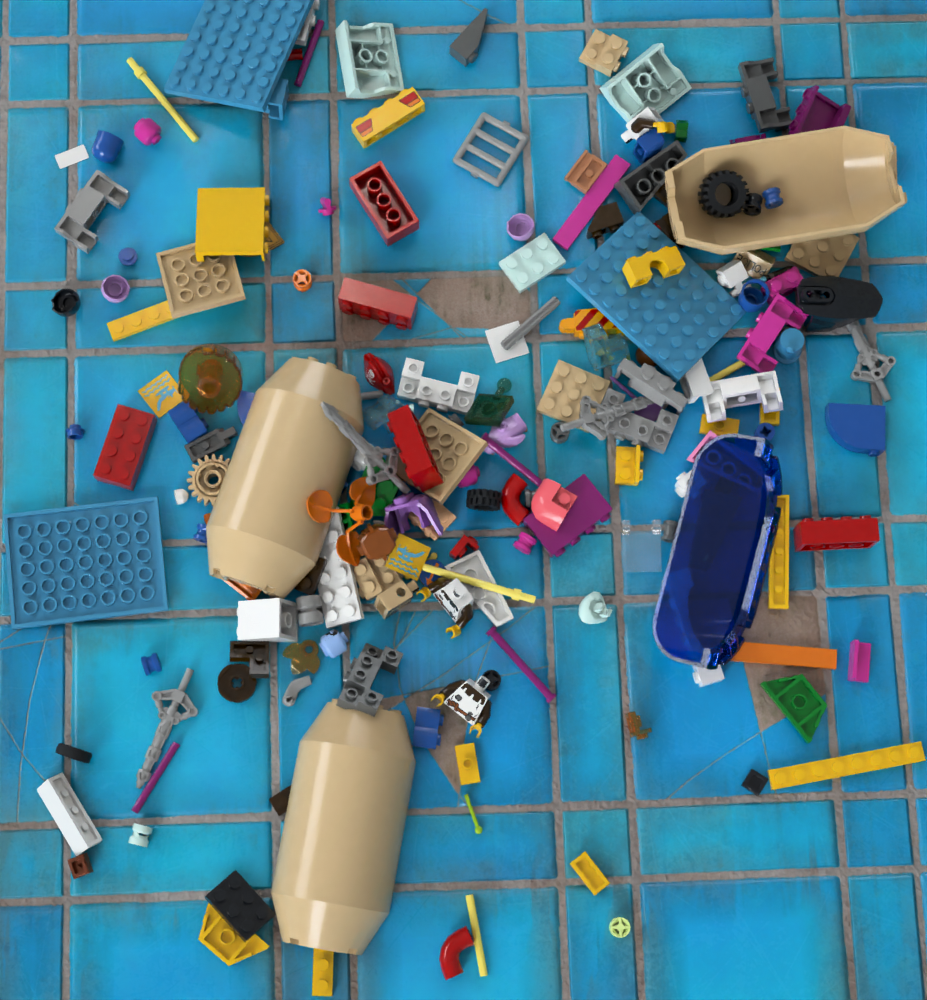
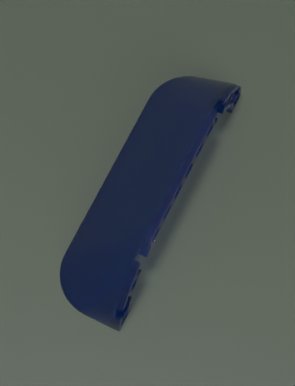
M735 433L723 434L705 444L694 461L652 625L653 636L658 648L665 656L674 661L710 670L718 669L719 664L726 665L737 654L745 641V638L742 637L745 628L750 629L752 626L781 514V507H777V496L782 495L781 467L778 456H773L772 454L774 450L773 445L766 438Z

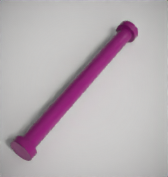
M485 432L480 437L488 443V447L536 486H540L542 480L489 438V434Z
M493 626L486 634L496 641L547 698V703H550L557 695L544 685L496 631L497 628Z

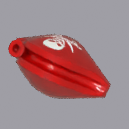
M371 353L365 354L363 358L367 382L374 388L382 390L388 396L395 393L394 374L389 363Z

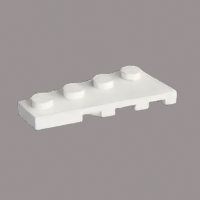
M479 550L444 566L446 570L496 584ZM462 583L473 597L475 604L496 628L514 619L502 594Z

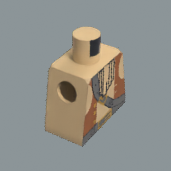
M414 580L408 584L400 581L377 595L374 606L384 620H386L409 604L413 594L419 590V587Z

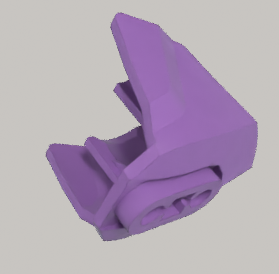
M410 492L393 499V503L385 507L384 524L389 529L393 528L397 536L399 533L403 534L411 529L408 521L410 512L419 517L422 528L432 523L439 536L443 535L444 528L441 525L433 500L428 495Z

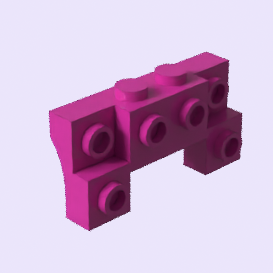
M777 293L766 312H761L757 317L756 322L758 324L755 329L750 328L745 337L748 340L736 358L757 373L773 371L778 361L766 354L785 324L790 328L799 330L808 315Z

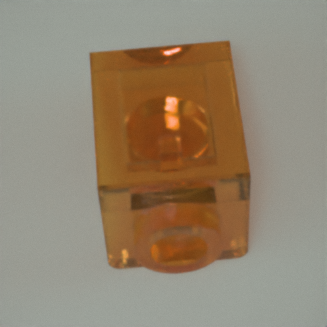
M635 711L625 715L631 738L636 737L637 740L644 739L652 732L651 728L640 730L639 727H642L639 715L636 716Z

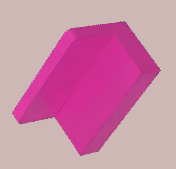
M856 639L850 642L847 681L869 682L871 643H862Z

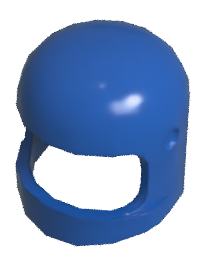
M98 130L97 137L92 146V154L101 162L112 163L117 159L124 141L114 134Z
M751 279L743 285L738 296V303L743 310L754 313L764 306L770 295L767 284L760 279ZM752 283L759 284L765 289L766 295L764 296L755 287H745Z

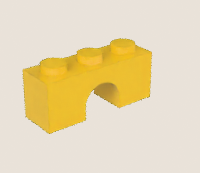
M665 246L656 252L649 251L640 257L632 256L628 258L622 271L630 288H634L649 282L653 276L650 268H656L661 272L663 278L680 274L686 264L677 246Z

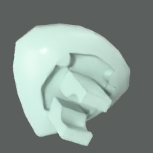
M594 591L581 601L578 614L582 622L598 624L607 621V617H610L613 610L607 609L601 593Z

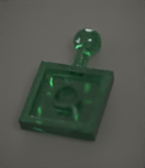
M501 378L497 382L498 389L494 395L479 394L464 417L466 424L496 427L501 425L514 403L513 396L503 395L512 388V383L508 378Z

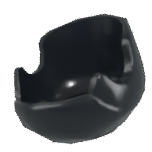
M61 289L56 292L51 300L52 310L62 317H70L76 314L80 307L79 295L72 289Z

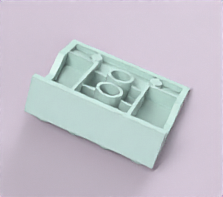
M343 20L336 28L335 33L346 98H369L400 93L404 90L393 24L373 22L365 26H350L347 20Z
M663 43L653 44L599 89L609 104L628 123L647 107H654L659 114L662 113L692 87L682 72L672 65L664 53Z

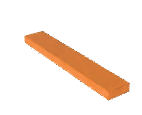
M721 640L719 660L835 670L837 666V650Z

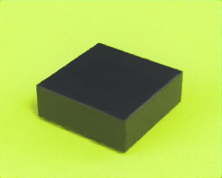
M750 769L741 786L759 796L769 779Z

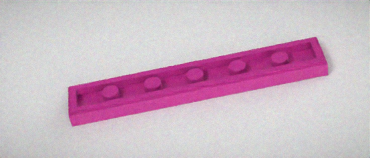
M615 155L553 237L552 241L568 251L595 215L598 208L601 207L615 188L614 184L622 179L631 164Z

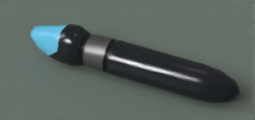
M786 266L768 275H763L760 280L767 282L793 268V266Z

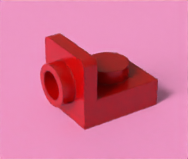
M464 534L450 551L449 556L454 560L458 556L462 558L468 550L466 546H469L474 551L479 550L478 541L469 535L467 537Z

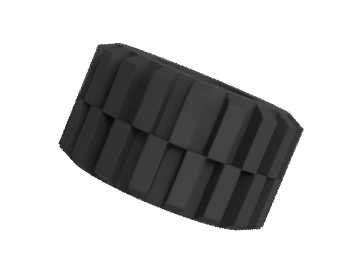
M729 170L717 171L703 179L704 183L699 186L701 192H698L701 200L698 201L699 204H703L702 209L703 211H708V215H713L715 218L733 217L742 211L741 208H745L747 204L744 202L749 199V196H746V193H749V188H745L747 182L742 181L743 177L736 175L737 172H729ZM721 183L726 184L731 190V199L727 205H721L715 196L716 188Z

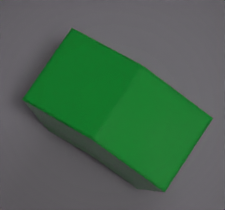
M676 120L674 142L676 140L686 142L688 120Z

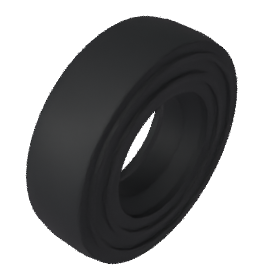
M59 743L56 748L57 754L89 764L92 758L90 752L63 743Z

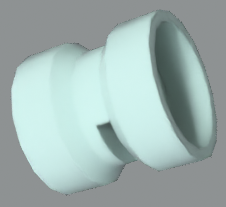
M134 823L132 827L133 835L130 836L128 843L148 848V837L152 834L153 828Z

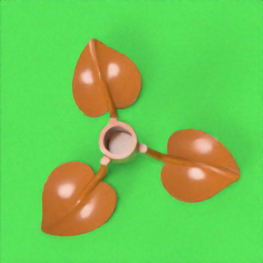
M366 477L358 478L350 485L349 495L355 501V506L352 509H332L333 499L330 493L325 490L314 491L307 498L306 502L308 514L318 523L329 522L331 512L350 513V517L357 521L345 531V535L338 537L336 543L338 556L353 566L359 565L361 555L356 547L359 545L357 539L359 534L352 530L360 524H364L365 520L372 518V505L376 496V484L368 485Z

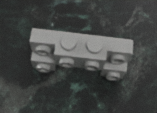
M96 170L84 188L78 191L74 202L67 206L66 213L54 230L71 241L74 246L89 254L99 239L97 235L88 229L107 203L121 209L131 196L130 192L101 171Z
M624 358L619 364L615 375L616 379L623 373L630 378L627 384L629 387H632L661 406L664 410L670 404L678 410L676 415L682 413L688 403V399L682 393L673 390L676 383L670 377L664 376L655 367L646 363L640 368L635 362Z
M608 388L602 404L606 403L610 407L623 403L626 395ZM661 409L657 421L654 422L629 412L615 417L613 423L610 424L608 433L613 434L618 440L624 441L625 439L631 441V444L634 446L640 445V448L643 446L664 454L679 415ZM596 421L600 426H603L601 421Z

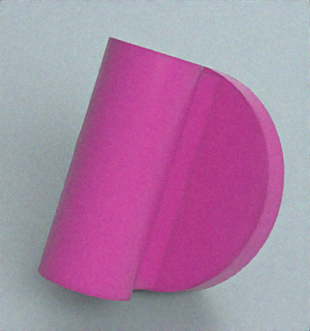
M325 197L320 199L323 208L318 209V212L323 213V216L334 214V210L337 208L336 206H331V200Z

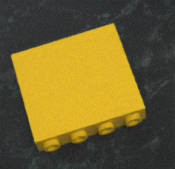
M265 187L198 188L195 240L197 262H205V256L261 255L262 261H265V254H268V242H265V238H269V227L266 226V222H269V211H266V206H270V197L266 195Z

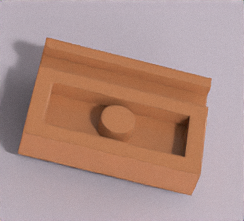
M585 150L567 173L564 180L586 195L608 164L595 155L590 154L588 150Z

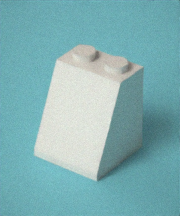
M282 598L238 601V627L236 629L238 640L298 642V610L295 602Z

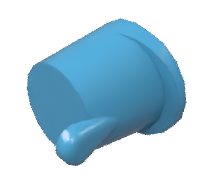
M789 328L775 339L773 354L780 363L792 364L799 359L804 345L803 333L796 328Z

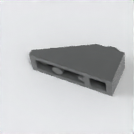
M486 8L450 45L449 54L465 67L469 63H473L478 57L488 16Z

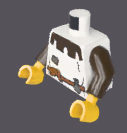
M647 107L626 124L628 130L621 134V137L628 144L633 139L637 140V138L649 132V129L656 128L657 133H675V124L673 122H665L654 107Z
M440 577L429 584L428 588L423 587L416 595L422 593L424 598L421 602L431 596V592L456 623V625L446 629V633L453 631L452 639L459 636L461 628H464L473 618L472 605L474 599L459 579L451 580L446 577Z
M482 675L476 683L470 678L467 681L460 679L449 683L439 694L434 695L431 701L434 698L439 699L440 703L436 707H440L444 702L472 725L469 734L474 729L478 730L479 733L476 738H479L482 731L481 728H484L491 716L492 703L489 700L491 695L485 691L490 681Z

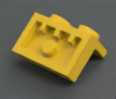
M636 445V447L616 446L615 485L638 486L639 480H643V469H640V462H643L644 451L640 450V445Z

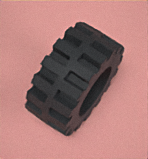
M471 489L467 491L466 507L478 511L500 510V492L487 489Z

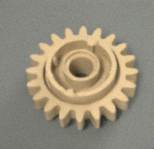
M215 454L212 455V459L205 455L204 462L198 458L199 465L192 464L195 471H188V474L192 477L187 479V482L192 484L188 486V489L193 491L192 497L198 496V503L204 500L205 506L209 502L214 506L230 463L229 458L224 461L223 455H220L219 459H216ZM218 477L219 480L216 484H210V478Z

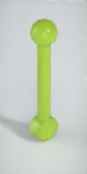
M465 794L464 798L476 827L475 832L481 834L483 829L478 824L468 794Z

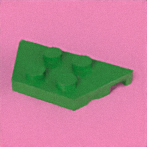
M367 466L363 472L362 477L368 476ZM377 466L372 467L375 474L381 470ZM390 479L376 484V496L372 505L373 516H385V507L393 503V499H395L399 488ZM353 499L350 501L351 509L355 506Z
M803 674L762 682L760 686L805 742L809 744L827 707L825 701Z

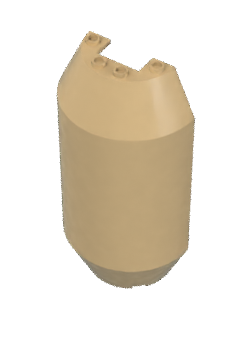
M839 126L702 149L665 172L667 207L674 239H676L677 244L718 255H726L865 232L907 203L906 192H903L902 186L896 184V170L891 165L892 154L895 153L894 143L890 141L889 135L849 126ZM723 170L737 172L736 175L743 177L742 181L747 182L745 188H749V193H757L762 196V192L769 188H780L781 192L779 195L783 198V204L773 209H766V201L763 198L761 213L757 216L746 215L743 212V208H741L742 211L733 217L715 218L713 215H708V211H703V204H699L698 200H701V196H698V192H701L699 186L704 183L703 179L709 177L708 175ZM724 183L719 184L715 191L716 199L721 205H727L731 199V190Z
M292 357L256 391L206 525L210 576L227 582L230 579L260 589L267 595L284 599L316 565L335 512H331L329 522L318 523L308 514L307 498L314 491L325 490L330 493L333 499L331 508L336 509L357 451L351 440L339 430V427L332 420L330 421L325 416L320 404L324 401L334 406L338 410V414L344 420H347L362 436L364 421L360 385L354 375L346 374L336 369L337 366L329 362H326V364L320 363L319 360L313 357H308L307 359Z
M332 699L331 702L326 703L299 742L271 895L283 942L346 954L362 955L390 913L416 759L405 717L401 715L402 711L390 709V711L383 710L384 706L379 705L376 715L373 717L358 710L343 709L336 705L338 699Z

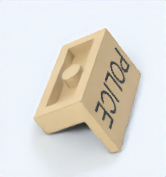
M757 249L736 253L733 260L742 261L748 276L760 279L763 275L769 273L776 258Z

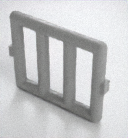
M483 112L455 154L453 163L471 172V176L476 179L480 177L499 187L528 142L529 137L511 127L509 122L505 120L502 122ZM486 121L520 141L513 148L480 130L483 123ZM475 136L510 154L507 162L504 163L473 146L471 143ZM469 151L500 168L501 171L497 178L464 161L462 157L465 152Z

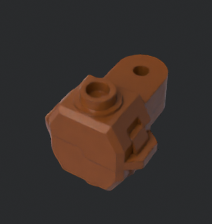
M366 524L367 528L362 530L357 538L359 545L356 547L361 556L365 555L368 559L379 560L382 558L384 561L387 560V556L396 546L395 539L398 536L393 528L389 529L384 524Z

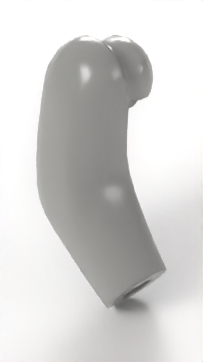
M309 675L291 681L282 698L285 706H293L299 691L312 685Z

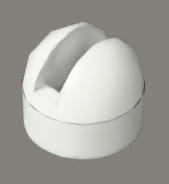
M174 490L177 505L187 502L189 494L186 490Z

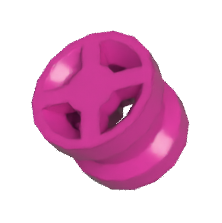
M520 532L519 539L514 542L513 546L522 553L529 555L531 547L537 543V540L527 533Z

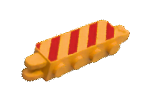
M597 308L576 310L573 318H564L559 323L560 333H574V337H579L580 339H587L590 336L596 335L601 338L607 337L609 334L625 335Z

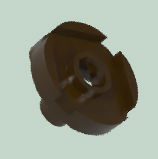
M230 664L220 672L217 685L219 693L227 701L242 703L250 699L255 693L257 680L256 678H249V667L247 665ZM233 679H242V686L240 688L232 687L234 685Z

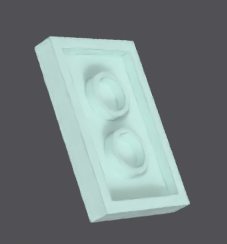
M545 232L499 262V266L519 293H522L566 264L565 259Z

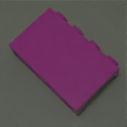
M817 85L807 88L803 93L802 103L796 109L795 119L789 125L788 135L844 126L852 107L846 103L839 106L819 93V86Z
M582 474L564 488L578 497L557 532L538 521L533 512L523 520V524L527 529L530 528L549 552L551 558L561 556L566 552L565 548L568 545L574 546L581 540V535L584 533L590 534L596 529L595 525L600 521L604 523L611 517L612 507L585 474Z

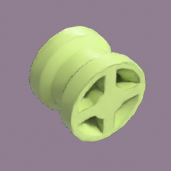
M617 917L611 920L609 930L613 936L622 938L630 932L631 927L627 919Z

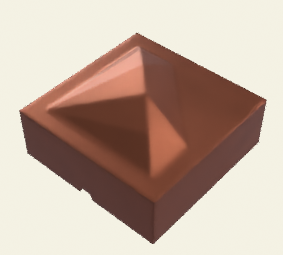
M87 853L67 860L74 879L94 872Z

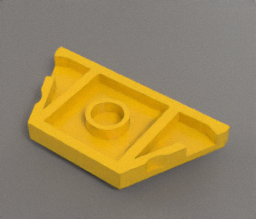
M208 902L198 940L228 966L270 947L256 933L248 941L244 942Z

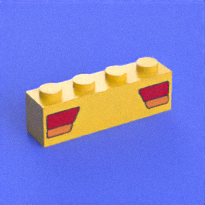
M413 86L409 89H404L395 98L387 99L379 108L371 109L363 118L355 119L353 124H351L352 133L365 149L425 111V103Z

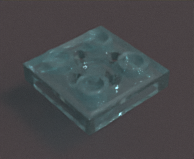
M389 394L379 397L373 406H369L362 411L364 424L373 430H376L383 424L390 434L391 431L387 425V422H389L387 414L403 407L402 403Z

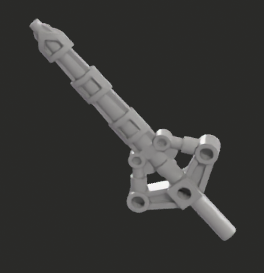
M858 320L847 324L846 326L851 332L855 346L860 353L857 356V364H855L854 370L850 375L853 381L876 383L884 402L890 401L891 397L883 379L895 365V357L881 355L876 349L871 350ZM878 359L884 362L879 368H877L875 363ZM862 366H867L870 371H861Z
M586 395L580 401L579 419L561 424L560 429L562 432L582 426L583 429L596 436L599 440H605L610 424L613 423L615 417L625 415L634 410L638 411L647 408L648 405L654 402L647 397L640 396L631 399V401L608 407L606 403L598 404ZM591 408H596V413L592 414ZM596 421H601L603 426H600Z
M323 401L320 405L325 416L330 421L332 420L339 427V430L365 456L364 463L367 465L368 474L366 483L373 485L390 479L404 494H407L410 488L396 475L398 471L399 449L397 447L383 449L379 446L372 447L347 420H344L338 414V410L334 406ZM383 455H387L386 462L382 459ZM377 466L381 470L375 474L372 467Z
M186 669L178 689L155 691L152 693L151 697L155 701L156 708H158V717L161 719V722L156 729L151 746L149 745L145 754L146 759L142 769L139 768L137 772L136 788L141 789L145 782L149 781L152 775L150 773L151 769L160 757L161 749L165 740L168 739L173 724L178 725L180 721L196 717L199 714L198 708L195 707L187 693H185L194 670ZM162 700H173L169 707H163ZM179 704L187 710L182 715L177 711Z

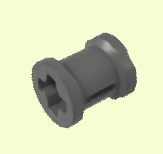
M664 520L665 528L661 541L677 543V532L681 523Z

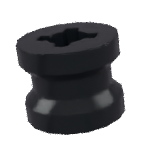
M757 193L746 194V196H749V199L745 201L747 205L743 208V212L749 216L759 215L762 208V196Z
M495 670L484 672L482 676L490 681L486 690H496L501 682L499 673Z

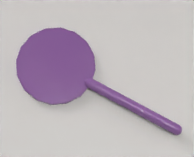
M610 376V379L633 399L637 398L618 380ZM653 403L648 405L647 408L638 411L634 410V414L655 422L662 407Z

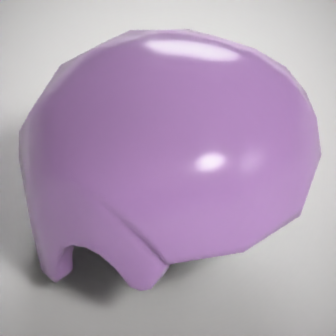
M518 213L507 221V233L514 240H528L534 233V221L527 214Z
M110 275L103 280L101 285V292L104 298L112 303L124 301L130 291L127 280L121 275Z

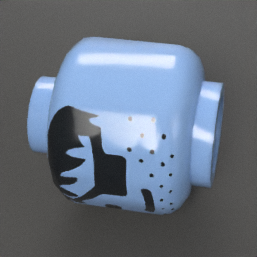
M333 629L321 636L319 646L326 657L335 658L347 650L346 643L349 640L344 632L339 633L338 630Z

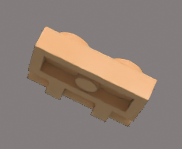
M433 500L441 525L444 528L443 532H445L456 520V516L446 507ZM413 512L409 513L408 518L411 520V523L424 531L426 537H430L434 541L440 537L435 532L433 525L422 528L419 517Z

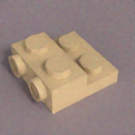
M595 29L579 57V62L611 77L613 72L617 73L621 65L619 61L622 57H626L630 49L627 47L628 41L613 33L609 36Z
M364 557L359 561L358 566H353L355 578L360 587L358 592L362 599L365 598L371 601L383 591L403 581L398 572L385 567L387 560L384 561L382 558L375 560Z

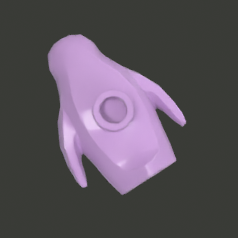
M516 412L506 419L505 416L498 418L492 425L488 437L503 449L517 446L525 439L526 435L523 433L527 432L528 429ZM488 446L484 450L487 454H495Z

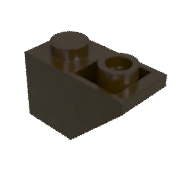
M617 202L598 208L588 228L587 239H598L603 234L609 232L613 234L623 226L624 220Z

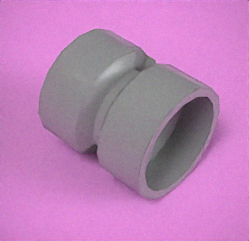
M307 595L296 598L297 610L301 612L298 614L299 626L308 627L324 623L323 612L319 611L322 607L320 595Z

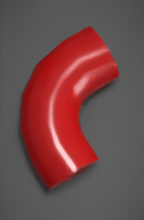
M513 473L502 489L501 504L504 513L517 526H520L524 518L530 514V511L520 502V495L528 485L522 478Z
M467 926L449 935L441 946L439 961L445 980L464 972L459 960L460 953L474 945Z

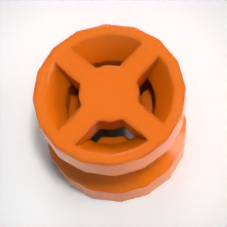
M304 269L297 270L293 274L294 287L301 292L308 291L312 286L311 274Z

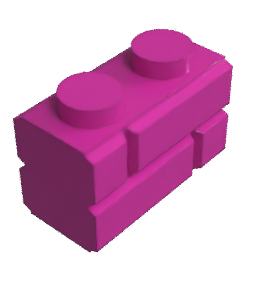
M793 267L765 282L770 291L767 299L769 305L777 293L786 297L793 291H797V286L803 279L797 267ZM761 287L760 291H761V292L763 293V295L765 296V295H766L765 289H764L763 287Z

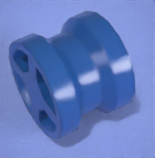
M773 187L762 192V197L766 201V209H773L783 204V198L779 195L781 192L780 188Z
M761 423L754 432V438L759 444H768L775 435V429L769 423Z
M198 523V530L194 534L193 539L207 544L206 525Z
M156 652L152 653L149 657H141L146 676L151 675L154 671H162Z

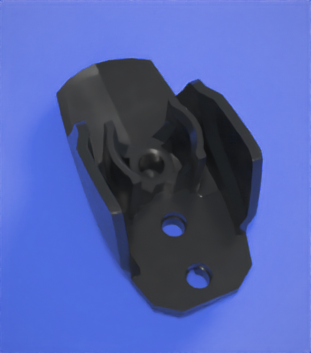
M816 276L802 279L797 286L798 306L804 314L812 316L805 328L807 333L828 332L859 319L874 318L878 314L883 302L881 294L872 283L855 279Z

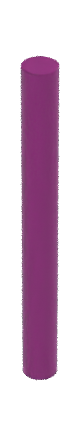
M317 20L294 83L297 87H301L324 25L323 20Z
M173 741L131 809L133 812L139 813L180 747L176 742Z

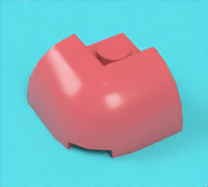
M545 478L532 498L531 509L538 521L557 532L578 496L561 487V484Z

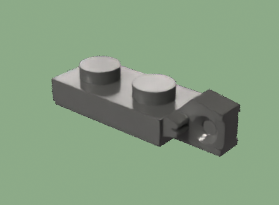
M234 426L227 430L217 428L184 447L193 464L198 462V458L202 460L205 455L210 456L227 447L231 443L230 440L238 436V433Z

